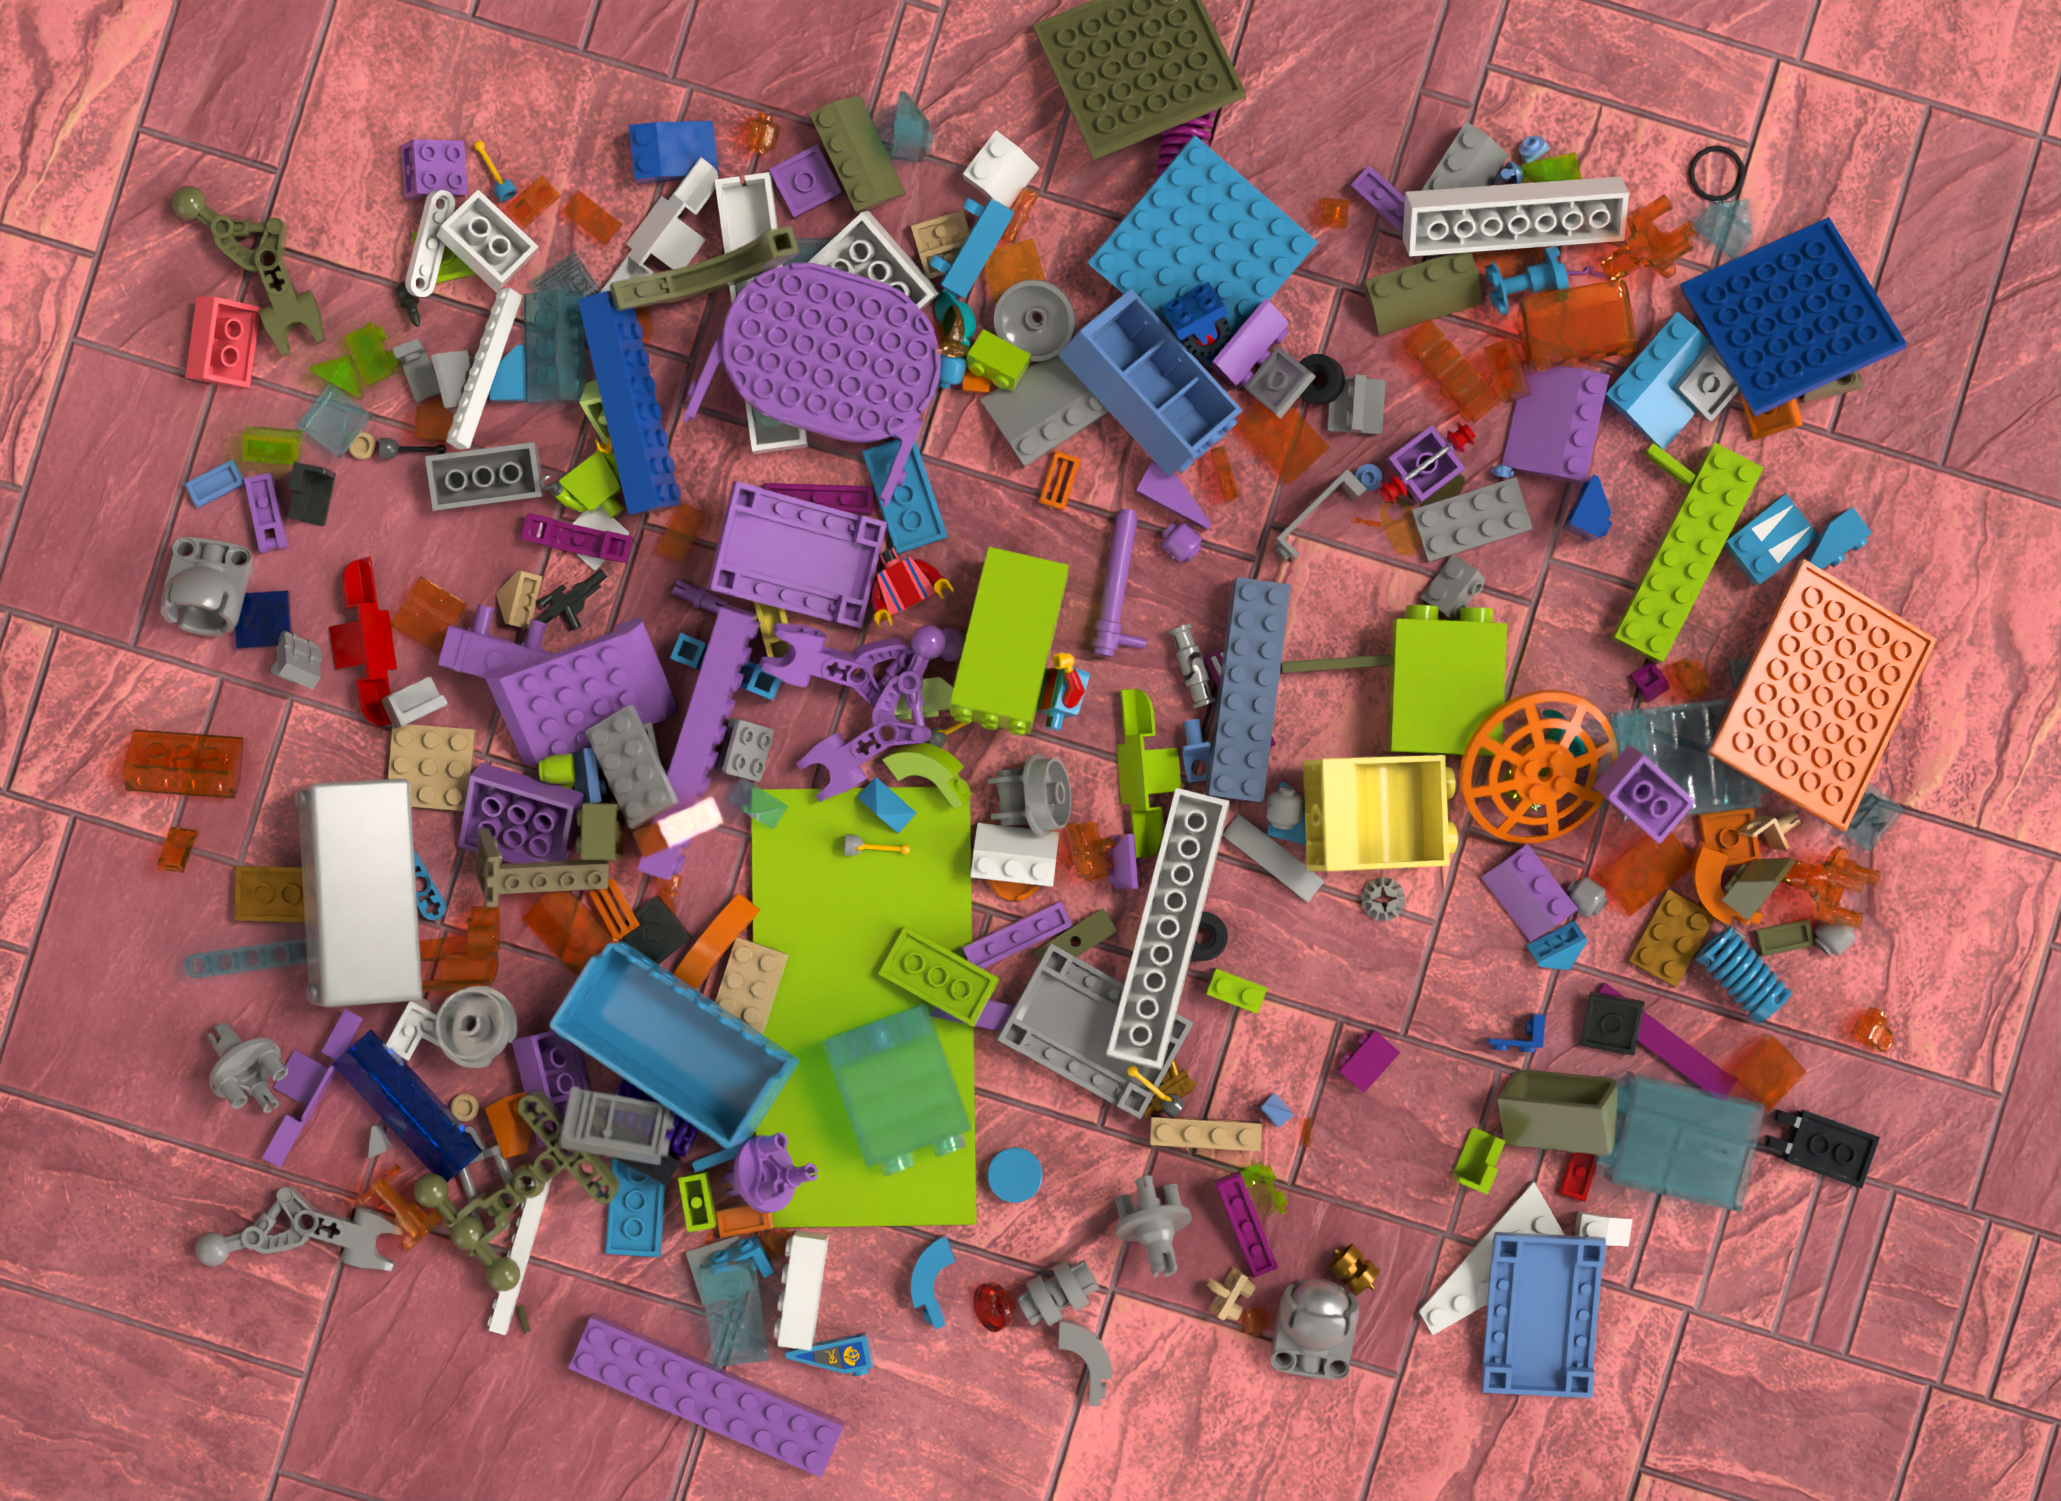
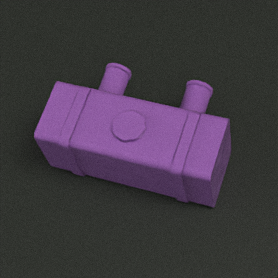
M478 604L472 628L469 627L467 629L457 625H449L438 665L454 669V671L459 673H468L485 678L484 672L511 663L512 668L554 654L541 648L547 623L530 619L525 643H516L488 633L495 609Z

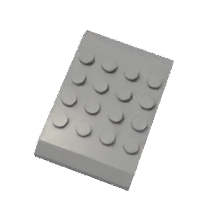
M1049 943L1000 1031L997 1040L1141 1119L1155 1093L1135 1076L1128 1075V1067L1136 1066L1138 1072L1158 1089L1190 1031L1193 1022L1176 1013L1162 1070L1108 1057L1107 1051L1125 984Z

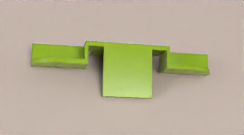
M1120 689L1125 744L1116 745L1121 805L1130 804L1136 858L1152 857L1160 851L1164 835L1162 807L1149 808L1148 794L1175 792L1176 788L1181 789L1178 748L1144 750L1143 737L1156 736L1152 701L1148 694L1141 689Z

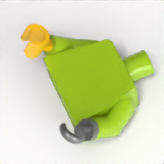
M605 433L608 442L600 444L596 438L595 443L599 450L560 479V483L550 482L548 485H544L545 480L551 477L550 474H546L540 479V486L544 490L550 489V493L565 507L582 513L589 510L595 513L602 507L612 519L624 510L615 498L623 489L611 438L608 433Z

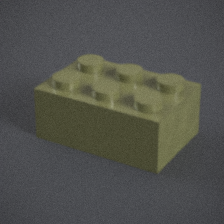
M583 803V809H578L577 823L578 826H582V837H577L576 849L577 853H581V859H623L625 817L618 804Z

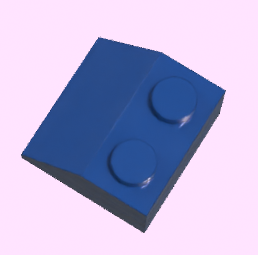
M1593 474L1586 478V482L1583 483L1562 527L1590 542L1606 536L1612 524V521L1609 520L1611 510L1599 476Z

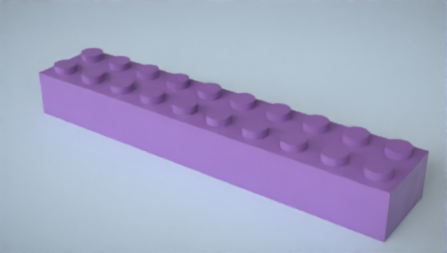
M730 605L720 607L667 775L679 804L653 819L638 871L670 880L683 869L686 856H683L682 853L687 846H690L694 835V830L690 828L692 823H695V820H698L703 805L699 804L700 797L707 793L711 779L707 778V774L716 765L719 753L715 752L717 744L719 745L720 742H723L727 731V726L723 724L725 718L731 716L736 701L732 700L733 692H736L741 687L744 674H740V670L749 661L752 648H749L748 645L750 639L756 638L760 627V622L756 621L758 614Z
M593 1314L590 1317L569 1365V1369L821 1478L845 1421L597 1314Z

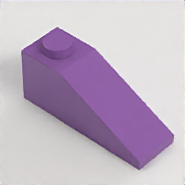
M1151 461L1135 493L1208 531L1211 526L1210 521L1178 476L1174 473L1168 477L1156 463Z

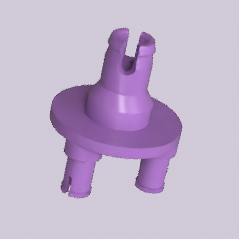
M778 1132L770 1136H756L745 1141L736 1154L734 1169L728 1170L722 1175L720 1184L731 1182L733 1188L724 1191L727 1196L736 1197L742 1195L744 1200L755 1210L762 1213H772L782 1210L789 1204L795 1188L799 1187L801 1183L816 1180L818 1175H809L817 1173L818 1170L812 1163L795 1167L789 1153L785 1149L788 1145L787 1137L784 1133Z

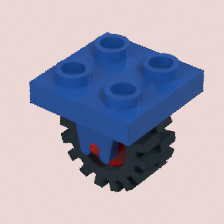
M1209 282L1194 287L1191 292L1180 298L1172 299L1167 305L1160 308L1180 341L1195 356L1199 357L1201 354L1202 357H1208V352L1213 356L1217 354L1216 348H1219L1220 351L1224 348L1222 342L1227 344L1229 341L1226 335H1231V330L1229 329L1230 324L1225 317L1229 312Z

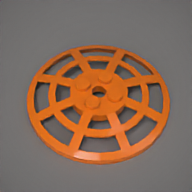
M1556 689L1537 690L1508 700L1481 722L1465 748L1459 778L1461 794L1467 809L1483 829L1495 837L1509 842L1522 844L1540 843L1569 833L1584 823L1605 799L1599 792L1591 789L1597 776L1598 759L1611 752L1610 767L1618 758L1614 731L1607 718L1594 704L1584 697L1568 691ZM1563 702L1573 704L1576 708L1570 721L1558 718L1539 720L1535 704ZM1524 708L1528 724L1521 726L1511 733L1502 744L1488 737L1490 732L1501 721ZM1586 711L1598 720L1608 736L1609 741L1595 748L1590 736L1579 727ZM1561 728L1565 729V732L1560 741L1557 742L1554 740H1544L1542 729ZM1531 733L1533 743L1527 745L1519 753L1510 749L1519 739ZM1575 735L1584 742L1588 750L1587 753L1576 758L1568 750ZM1483 746L1495 754L1489 768L1488 785L1472 787L1473 765L1480 747ZM1505 759L1512 763L1511 779L1498 782L1500 765L1502 760ZM1590 763L1589 776L1585 786L1575 783L1577 769ZM1549 767V772L1546 776L1538 777L1540 769ZM1515 790L1522 799L1514 810H1511L1502 800L1500 793ZM1567 792L1578 796L1570 805L1557 812L1556 800L1560 799ZM1491 795L1496 807L1507 818L1495 828L1482 816L1474 798ZM1584 799L1592 802L1576 819L1558 828V820L1573 812ZM1531 804H1545L1546 816L1528 817L1523 816V814ZM1516 822L1528 825L1547 824V833L1537 836H1514L1507 834Z

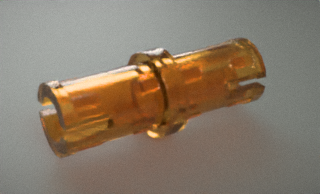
M1023 187L1015 206L1010 208L1015 214L1002 234L1001 239L1014 244L1023 223H1027L1029 220L1028 214L1038 198L1036 192Z

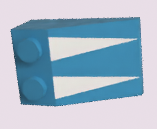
M1784 494L1729 536L1723 547L1751 584L1757 586L1785 566L1814 542L1819 535L1789 496Z

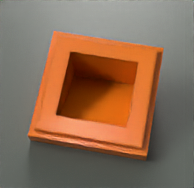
M966 367L962 382V392L989 394L990 379L984 376H977Z

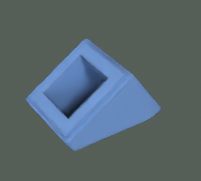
M1272 1093L1260 1104L1261 1110L1279 1128L1294 1115L1275 1093Z

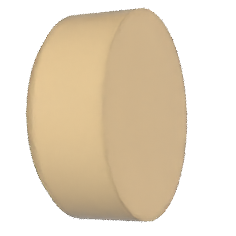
M357 432L350 437L348 449L354 457L365 460L375 454L377 443L375 438L369 433Z
M467 1093L457 1096L451 1104V1112L459 1121L472 1120L477 1116L480 1108L477 1098Z

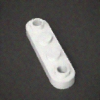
M434 190L426 198L405 281L407 291L415 297H427L433 292L445 248V244L436 235L440 226L453 214L455 209L454 197L446 190ZM437 199H438L439 202H440V205H439L438 208L436 207V201H437ZM417 279H419V286H418V287H416V280H417Z

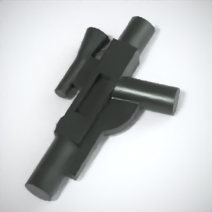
M600 569L587 580L577 583L575 588L566 595L562 592L566 589L565 585L562 584L550 594L538 599L543 608L551 600L554 604L536 618L537 621L548 623L563 612L571 631L582 627L576 615L583 610L585 599L601 588L599 583L608 576Z

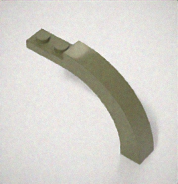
M792 226L765 231L750 243L718 257L670 271L612 282L609 286L617 312L662 302L668 304L714 292L756 277L790 260L799 253Z

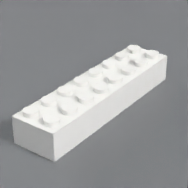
M1621 177L1405 192L1403 242L1409 256L1624 241L1629 191Z

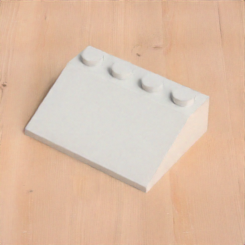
M869 211L860 213L808 262L832 267L890 285L911 298V301L921 311L940 294L938 289Z

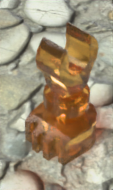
M674 875L670 880L657 877L658 883L665 886L664 889H661L662 900L676 915L674 897H677L678 891L675 890V887H681L683 875Z

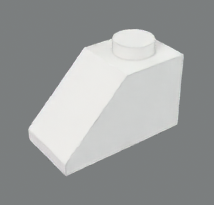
M1577 1211L1574 1236L1605 1237L1606 1245L1629 1246L1632 1219Z

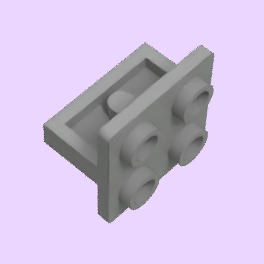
M1356 374L1353 378L1345 377L1343 391L1334 401L1329 403L1328 431L1380 435L1383 429L1385 380L1366 379V375Z
M730 718L716 771L760 782L772 744L774 729Z

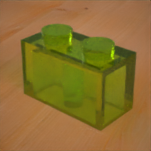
M247 426L243 433L242 461L287 465L300 462L302 458L303 431Z

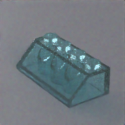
M555 289L524 294L526 403L580 402L586 385L585 329L578 299L584 298V291Z

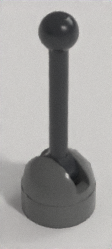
M380 438L379 455L380 459L389 460L394 458L398 452H436L437 454H445L446 447L443 444H439L436 447L399 446L394 439Z

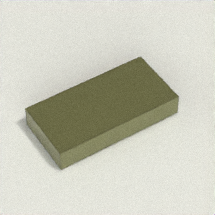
M1808 918L1754 930L1760 957L1815 946Z

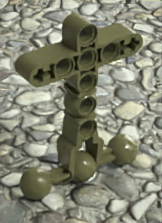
M540 1090L529 1091L519 1101L518 1111L548 1148L530 1164H523L517 1167L512 1173L511 1179L505 1185L490 1195L486 1192L480 1193L460 1211L447 1197L448 1185L440 1175L433 1173L424 1174L418 1178L414 1186L416 1201L423 1207H435L446 1220L443 1227L450 1228V1238L453 1244L460 1249L469 1250V1257L475 1255L487 1268L486 1280L489 1286L496 1291H509L515 1288L519 1283L520 1269L517 1262L511 1258L499 1257L488 1245V1242L501 1233L508 1225V1215L519 1204H522L527 1198H534L541 1194L545 1183L566 1167L591 1198L600 1204L611 1202L620 1190L618 1178L597 1154L576 1150L575 1152H568L566 1149L561 1148L565 1116L547 1095ZM535 1101L538 1105L531 1108L529 1104ZM545 1111L546 1114L539 1119L538 1116ZM593 1114L591 1125L594 1126L596 1134L589 1136L600 1137L603 1134L605 1125L602 1118ZM546 1120L555 1122L557 1131L547 1129ZM548 1158L552 1160L555 1168L547 1169L543 1164V1159ZM582 1162L591 1164L593 1173H586L582 1169ZM599 1174L601 1177L593 1182V1179ZM523 1176L531 1177L534 1181V1186L530 1187L524 1184ZM607 1185L610 1188L609 1191L603 1192L601 1188ZM502 1193L510 1194L513 1197V1203H506L502 1198ZM477 1206H481L484 1209L487 1208L488 1214L495 1217L496 1226L485 1235L481 1221L475 1216L468 1215Z

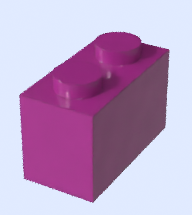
M1374 1029L1371 1032L1366 1030L1356 1041L1359 1046L1352 1053L1347 1051L1338 1061V1064L1341 1066L1337 1070L1363 1093L1367 1091L1400 1054L1392 1044Z

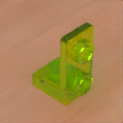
M1260 1161L1240 1170L1246 1188L1259 1182L1258 1177L1263 1176L1280 1214L1286 1213L1284 1206L1288 1205L1282 1190L1277 1192L1272 1181L1277 1179L1270 1165L1264 1166L1263 1162Z

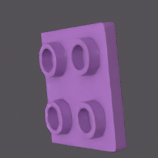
M413 139L401 145L404 199L415 200L424 195H429L434 190H446L453 196H465L468 194L465 145L463 141Z

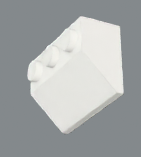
M978 823L971 877L1053 887L1059 832L1051 831L1047 836H1038L1032 829Z

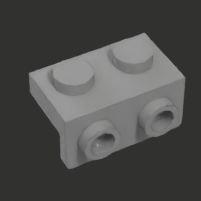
M1453 554L1420 598L1430 606H1438V611L1445 615L1449 621H1455L1460 617V608L1467 607L1471 599L1480 593L1486 579L1477 569Z

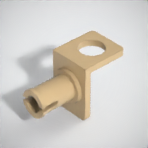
M1788 810L1778 819L1776 817L1758 815L1737 832L1741 836L1755 837L1763 831L1770 848L1786 851L1789 849L1784 834L1798 826L1800 819L1794 821L1799 816L1793 810ZM1760 825L1759 827L1750 830L1752 827Z

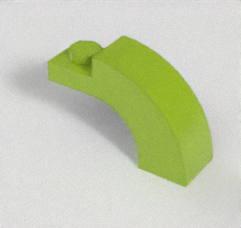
M928 743L904 744L893 749L882 759L898 781L911 775L923 776L937 785L954 809L964 804L973 795L969 790L968 784L958 775L964 766L952 754L938 746Z

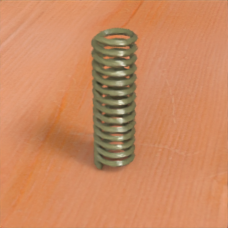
M522 1305L517 1307V1311L522 1324L523 1334H527L526 1332L531 1330H528L530 1326H528L527 1316L524 1315L526 1314L524 1313L525 1307Z

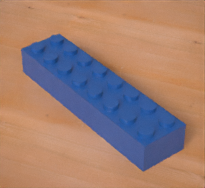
M611 291L580 298L578 303L628 514L651 513L681 505V490L675 481V465L667 447L668 436L662 426V410L655 396L656 384L650 375L648 366L650 360L647 351L644 349L642 341L643 329L637 320V308L617 312Z

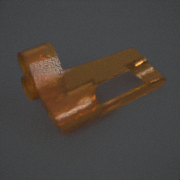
M499 906L471 907L470 918H467L468 935L419 940L420 961H441V980H421L422 992L457 991L472 986L490 987L494 983L499 966L497 954L500 946Z

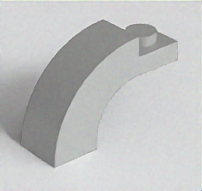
M1061 1319L1059 1321L1058 1349L1073 1351L1085 1360L1090 1371L1089 1406H1100V1399H1106V1382H1101V1379H1112L1109 1354L1099 1337L1088 1327L1073 1320Z

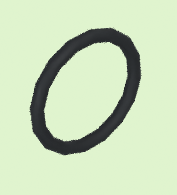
M1719 145L1707 147L1698 152L1691 161L1689 168L1690 183L1695 192L1702 198L1714 202L1725 201L1735 196L1741 189L1745 178L1744 164L1739 155L1730 148ZM1720 151L1727 153L1735 160L1739 167L1738 183L1732 191L1725 195L1713 196L1707 194L1699 188L1695 181L1694 171L1696 164L1702 156L1709 152Z

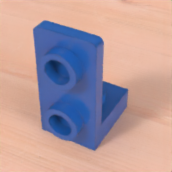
M1531 1013V1019H1526L1525 1035H1529V1040L1486 1037L1485 1043L1492 1044V1049L1508 1050L1509 1046H1519V1051L1536 1052V1048H1543L1546 1015Z

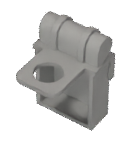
M283 631L279 638V645L276 648L277 660L271 667V673L287 681H294L314 689L321 678L320 663L322 662V650H319L320 646L313 643L312 640L303 639L293 632Z

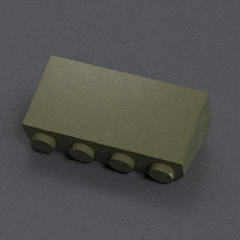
M1521 1070L1514 1073L1497 1098L1505 1144L1609 1156L1615 1142L1618 1097L1616 1081L1608 1077L1538 1070Z

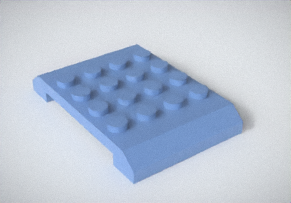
M1509 1232L1494 1233L1481 1370L1483 1393L1593 1398L1595 1375L1593 1364L1602 1267L1605 1264V1237Z

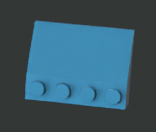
M1677 311L1608 388L1604 401L1651 442L1664 450L1697 412L1673 386L1708 345H1713L1699 329Z

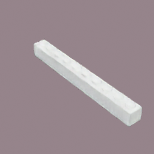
M511 288L500 289L496 295L491 315L485 326L484 335L480 340L478 352L475 355L473 366L469 372L470 375L464 386L463 395L459 400L457 412L453 417V423L448 432L446 442L457 449L470 448L522 299V295Z
M552 1178L545 1183L544 1190L540 1195L534 1198H527L522 1203L521 1210H523L522 1217H518L516 1226L519 1228L517 1233L513 1234L511 1243H514V1245L507 1254L508 1258H511L518 1264L520 1269L519 1283L509 1291H497L499 1297L494 1300L492 1309H495L493 1316L490 1315L487 1324L490 1326L489 1331L502 1335L508 1333ZM533 1179L531 1184L528 1183V1186H534Z

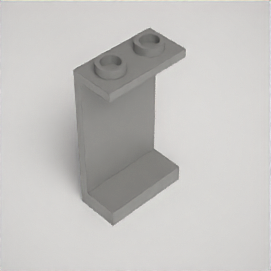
M1348 469L1273 542L1276 545L1274 551L1284 561L1288 558L1293 561L1300 555L1285 538L1338 486L1354 501L1367 489Z

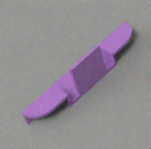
M347 1009L344 1010L321 1051L335 1059L334 1064L329 1068L294 1049L285 1065L289 1070L287 1076L282 1080L276 1081L273 1088L302 1103L307 1108L301 1118L293 1113L286 1114L264 1153L263 1159L279 1168L282 1166L302 1128L308 1125L345 1059L343 1055L363 1018Z

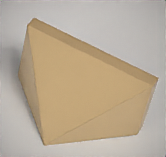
M518 570L496 592L506 624L529 629L542 576Z

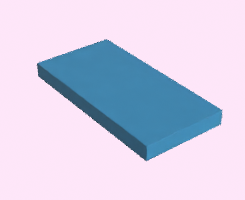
M896 439L862 451L897 555L948 538L916 440L903 468L904 471H907L901 487L896 485L886 507L882 506L884 501L879 500V497L899 449L900 441Z
M612 1158L611 1171L620 1182V1190L612 1201L609 1202L605 1254L661 1257L666 1185Z

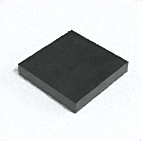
M656 895L634 913L640 926L622 937L627 944L657 964H660L691 939L692 935L661 897ZM626 920V921H625L626 925H627V926L630 925V923L628 922V920Z
M1590 991L1580 1045L1634 1056L1645 1001Z

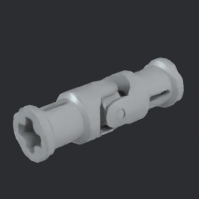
M1187 624L1169 630L1168 633L1173 637L1177 649L1175 655L1183 673L1186 687L1190 688L1194 700L1193 708L1195 709L1216 702V698L1212 697L1207 682L1209 676L1204 667L1199 646L1195 645L1190 631L1192 626Z

